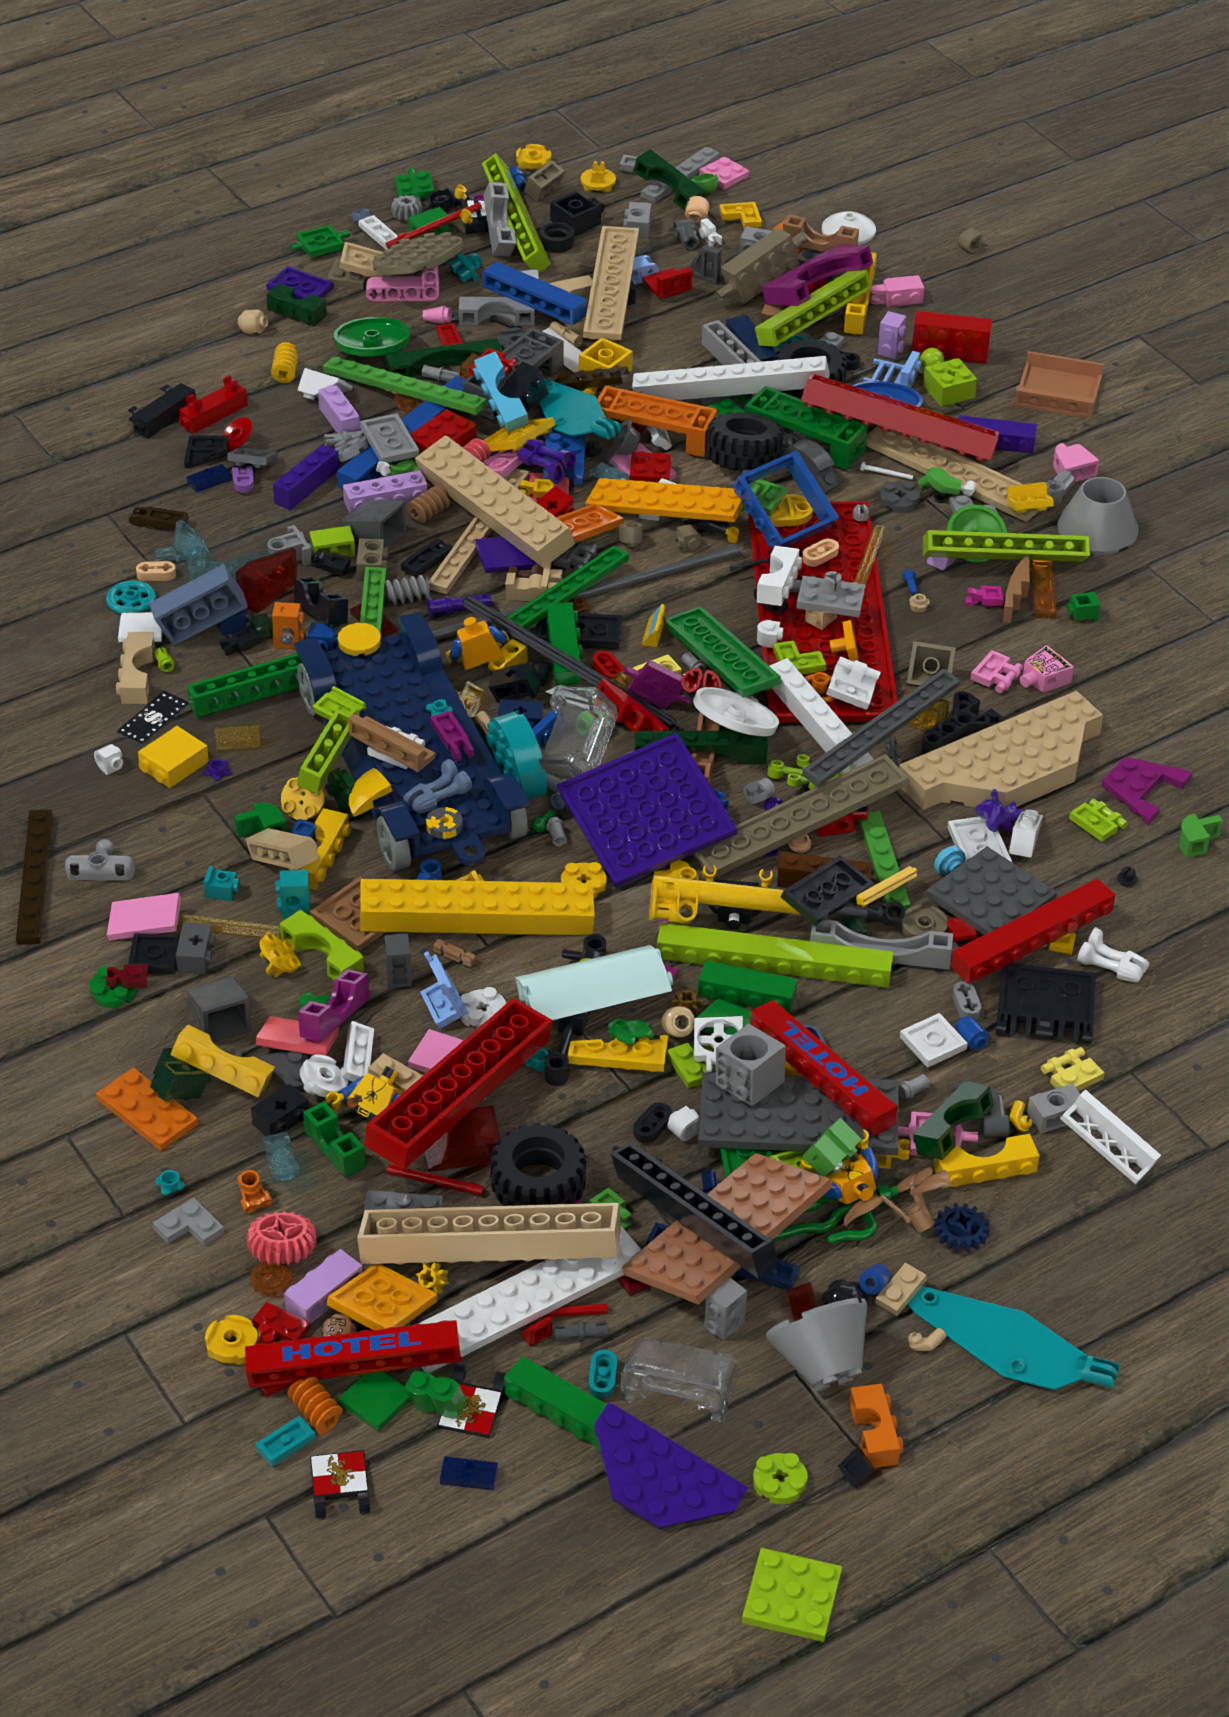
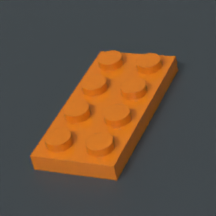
M595 503L556 517L570 528L574 543L619 527V524H623L624 520L623 517Z
M134 1067L96 1093V1099L160 1151H163L199 1125L196 1116Z

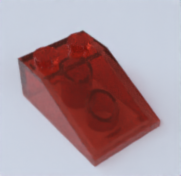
M291 548L249 561L236 571V581L244 593L248 605L247 609L258 614L294 586V578H298L296 549Z
M493 1105L473 1108L424 1152L428 1172L491 1163L492 1150L501 1138Z

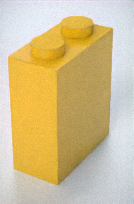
M178 726L138 751L140 769L169 788L209 762L207 745Z

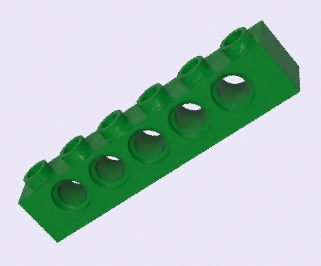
M296 653L187 685L189 706L196 718L299 688L297 668L302 662Z

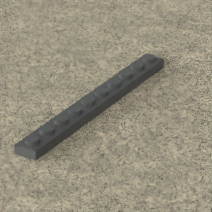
M942 669L805 767L802 776L819 788L959 686L960 680L945 669Z

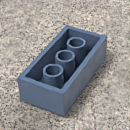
M224 564L149 603L154 620L173 646L248 607L242 589Z

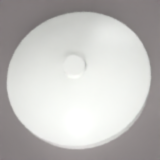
M713 687L700 688L697 690L693 700L695 707L706 717L730 730L740 733L770 736L776 732L779 724L776 715L768 708L748 697H742L740 694L729 690Z

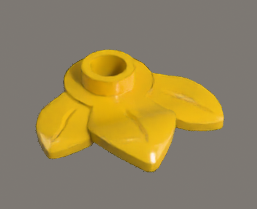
M682 860L671 863L668 870L654 872V875L699 880L696 870Z

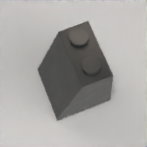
M366 500L342 520L341 527L350 526L354 541L359 544V538L384 539V547L389 549L406 534L405 501Z
M232 976L186 990L188 1007L199 1030L209 1034L213 1043L252 1031L249 997Z

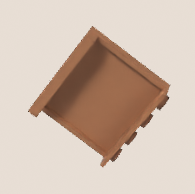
M1028 351L1020 385L1016 388L1014 406L1091 419L1102 380L1104 364Z

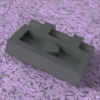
M585 540L579 541L552 561L551 565L568 570L571 565L576 566L574 571L595 558L598 546L591 544L589 547L585 545Z

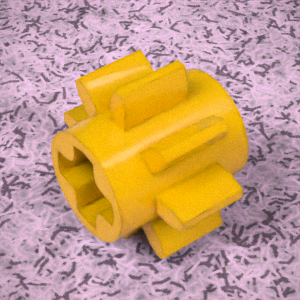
M433 1263L432 1266L423 1264V1270L420 1273H416L419 1281L418 1284L435 1293L442 1294V1288L449 1284L446 1275L448 1270H440V1263Z

